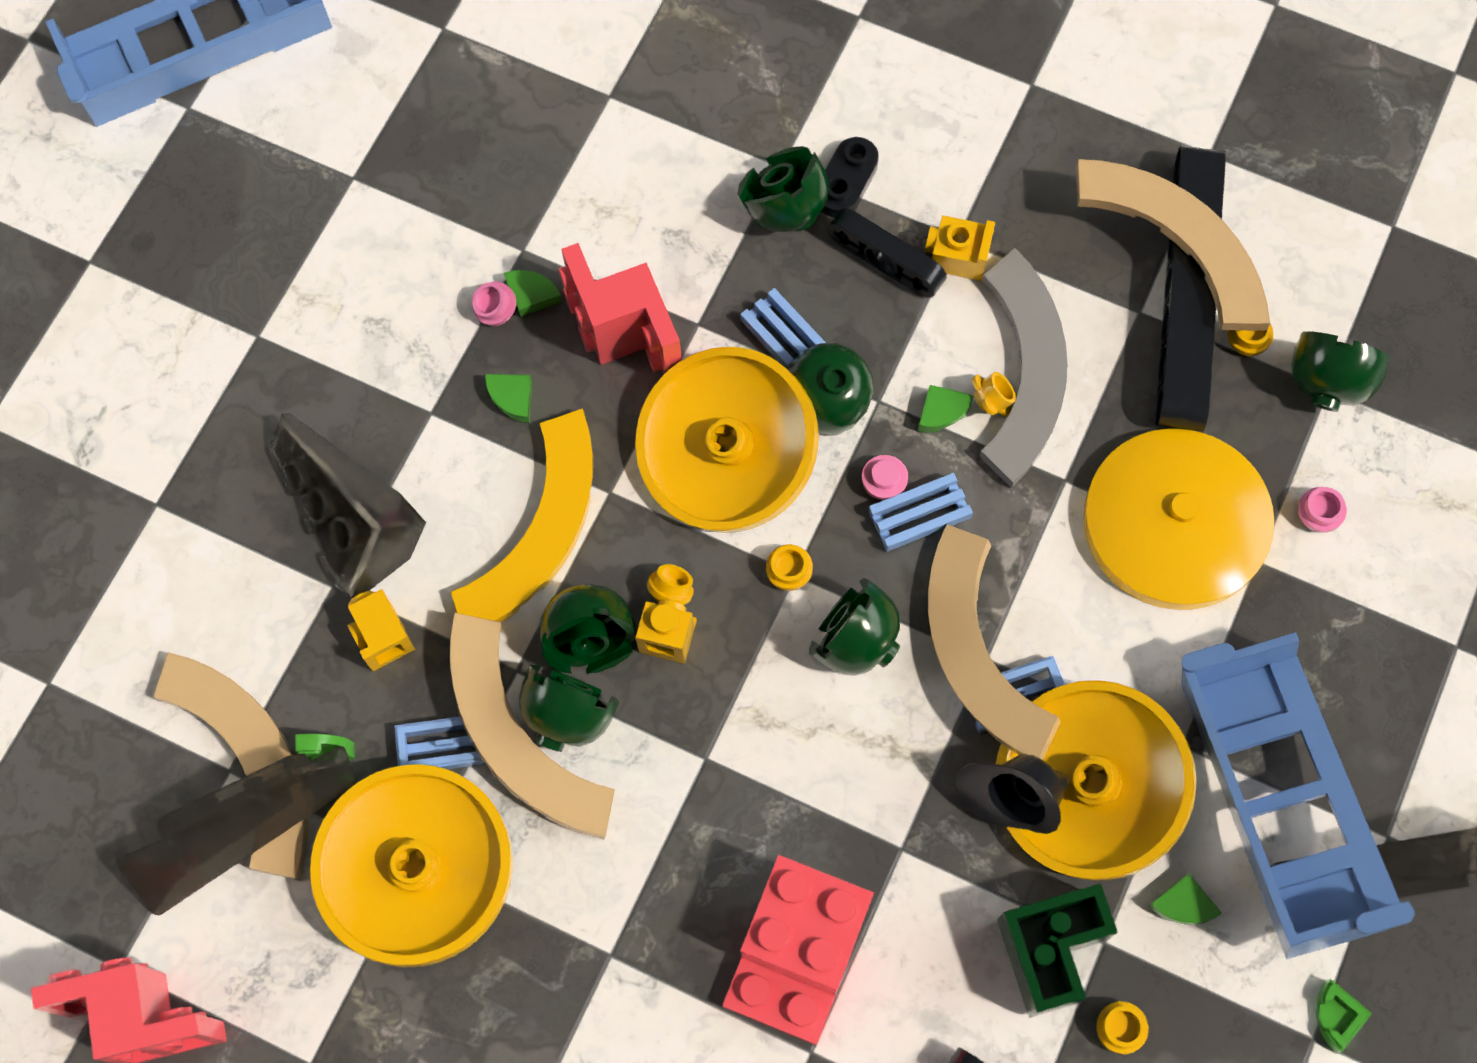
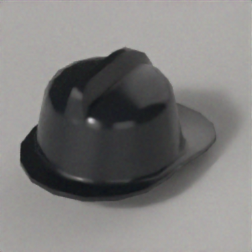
M1021 754L1002 765L970 763L961 768L955 778L956 792L962 803L974 815L986 822L1042 834L1056 831L1061 823L1059 805L1063 799L1064 791L1069 784L1068 775L1054 770L1044 760L1034 755Z

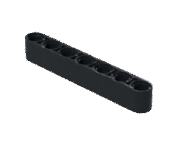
M1179 146L1173 173V183L1191 193L1221 219L1226 152L1224 150ZM1170 238L1168 239L1155 425L1156 427L1203 432L1207 424L1210 408L1216 305L1210 288L1204 279L1205 273L1192 255H1187Z

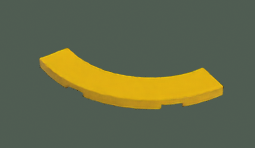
M583 408L540 423L546 450V477L543 494L534 519L523 538L497 566L468 585L450 592L458 614L503 622L521 610L520 607L528 602L540 589H544L563 567L576 545L585 524L591 502L594 461L590 432Z

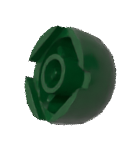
M805 146L790 147L765 158L769 166L762 169L759 173L753 167L746 173L738 187L737 195L751 218L758 225L773 232L802 231L807 229L815 222L816 217L820 214L828 198L829 180L816 153L814 152L812 155L809 148Z
M1303 331L1296 343L1291 367L1293 378L1299 388L1313 396L1311 405L1323 410L1338 412L1340 405H1358L1369 400L1379 390L1388 371L1389 355L1355 340L1353 345L1337 341V335Z
M820 343L801 351L787 366L786 369L799 380L812 401L817 417L819 434H827L826 436L841 434L852 429L867 413L873 397V376L866 361L853 349L838 343Z
M865 578L859 581L863 588L859 593L851 587L825 617L818 628L822 632H827L821 644L818 645L812 640L809 647V655L824 666L844 675L856 676L871 671L877 664L884 668L893 660L900 648V645L895 642L900 631L899 612L894 601L882 589Z
M594 584L575 585L553 597L544 609L540 623L542 654L549 666L561 672L572 674L570 666L581 667L588 665L586 668L587 674L598 673L615 667L627 659L633 652L631 643L633 640H636L637 634L633 616L624 599L608 587Z
M529 665L519 694V710L525 724L538 733L535 742L548 749L562 752L565 745L584 746L594 742L605 733L619 705L617 698L611 696L607 704L598 699L602 691L601 689L555 670H551L549 678L539 676L537 674L541 666Z

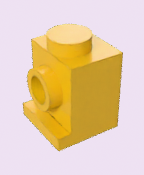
M942 215L939 227L930 226L925 252L933 254L932 259L941 265L946 274L982 281L995 222L987 220L986 224Z
M383 589L376 592L366 591L360 593L349 601L348 608L355 621L347 626L361 650L360 653L364 661L373 672L415 650L391 601Z
M660 600L658 604L646 601L635 637L639 653L685 664L697 618L693 617V613L687 612V608L680 603Z

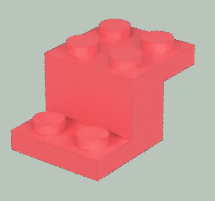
M579 243L561 249L565 266L558 268V272L564 286L562 290L571 314L576 315L579 323L578 330L586 351L595 350L601 365L645 349L653 372L661 370L664 375L674 365L682 361L679 337L647 262L594 281Z
M778 855L741 948V960L724 1000L723 1008L817 1046L874 892Z
M118 958L105 961L100 964L101 971L87 975H81V970L55 973L49 976V984L31 988L33 1009L69 1018L88 1013L93 1060L108 1063H142L227 1042L224 1021L207 1017L206 1012L192 1013V1007L171 1010L166 974L148 968L146 963H133L132 958Z

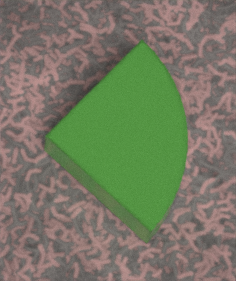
M513 270L503 273L507 285L516 296V307L520 317L562 302L561 295L556 286L539 273L528 270Z
M486 374V386L494 404L511 419L530 423L531 375Z
M930 385L918 431L926 433L938 432L963 419L971 408L974 395Z
M328 734L295 735L296 752L308 765L347 762L355 759L354 742L350 739Z
M1190 874L1183 877L1149 905L1152 911L1163 919L1187 925L1203 924L1222 914Z
M1332 979L1325 981L1320 989L1316 1003V1018L1326 1043L1336 1054L1342 1053L1372 1013Z

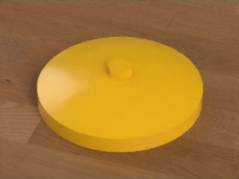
M718 347L700 351L678 362L652 388L638 419L635 441L636 457L647 489L659 505L669 514L684 523L702 530L717 533L741 532L756 528L776 518L801 494L816 462L819 431L812 401L799 380L783 365L755 350L741 347Z
M1154 430L1140 434L1121 444L1108 455L1098 468L1089 486L1084 504L1083 519L1086 539L1091 553L1102 571L1114 584L1132 597L1150 605L1166 609L1193 610L1205 608L1235 595L1258 572L1269 553L1273 539V506L1266 485L1259 473L1232 446L1213 436L1193 430Z
M1088 680L1065 684L1042 694L1032 701L1040 708L1058 716L1061 723L1043 760L1054 770L1066 773L1069 778V784L1064 791L1063 799L1059 805L1061 823L1058 829L1049 834H1042L1030 830L1007 827L1016 842L1042 865L1058 873L1083 880L1101 881L1123 878L1149 867L1163 857L1183 833L1190 819L1196 795V771L1192 752L1183 732L1174 719L1163 707L1142 692L1129 686L1109 681ZM1001 743L996 764L1002 765L1018 756V754Z
M431 765L395 766L376 772L359 781L348 789L331 807L317 832L313 844L310 864L311 887L317 908L324 922L334 935L350 949L365 958L389 966H427L456 956L474 944L489 929L500 913L508 895L513 871V855L509 833L500 813L488 796L470 780L450 770Z

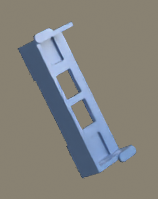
M155 0L68 37L63 35L54 19L45 21L63 61L58 66L57 73L67 96L73 103L81 102L96 127L156 102V99L272 50L277 52L333 27L322 0H238L249 24L207 42L191 10L215 0ZM180 15L194 47L151 65L137 33Z
M1296 632L1239 650H1234L1233 646L1228 643L1217 644L1188 653L1183 656L1181 662L1182 689L1227 801L1286 960L1408 924L1414 918V909L1410 902L1399 901L1297 657L1299 638ZM1301 733L1320 780L1245 802L1227 755ZM1327 796L1346 845L1270 867L1252 818Z

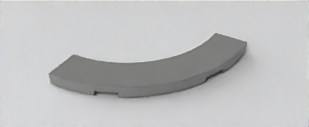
M1016 248L983 274L982 283L996 297L1003 307L1011 326L1014 327L1020 349V377L1016 401L1004 425L995 437L981 450L979 456L1011 488L1029 471L1041 455L1053 432L1062 408L1068 367L1065 336L1055 303L1042 279Z

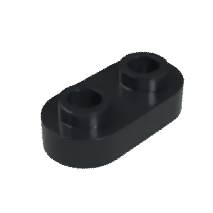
M851 137L842 141L837 147L825 169L829 180L828 198L821 212L826 216L835 218L843 208L853 211L857 209L878 168L879 153L876 146L870 140L863 137ZM854 153L862 154L864 157L861 159H854L850 155ZM835 187L843 188L845 192L842 194L833 193L831 190Z

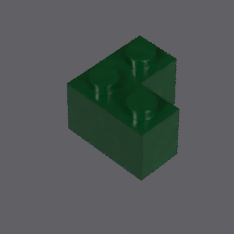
M1101 883L1005 911L997 919L1029 1018L1072 1006L1086 999L1071 951L1107 941L1118 933Z

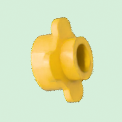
M993 372L986 378H982L978 374L972 377V384L976 389L974 391V398L979 407L992 416L996 413H1001L1004 417L1009 416L1011 412L1010 405L1016 401V395L1007 378L999 372Z

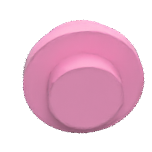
M497 281L479 286L472 298L475 316L479 321L488 326H499L506 323L512 317L516 308V296L513 290L506 284Z
M879 455L870 459L864 466L862 484L870 496L878 500H886L903 493L906 489L908 471L903 462L898 458L890 455Z
M1315 487L1308 490L1298 504V514L1303 524L1319 533L1336 530L1345 520L1347 513L1342 495L1329 487Z

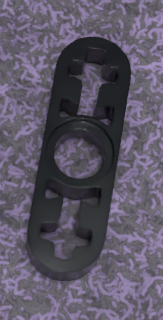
M841 209L827 227L829 235L838 245L923 297H934L947 279L945 270L935 260L851 209Z

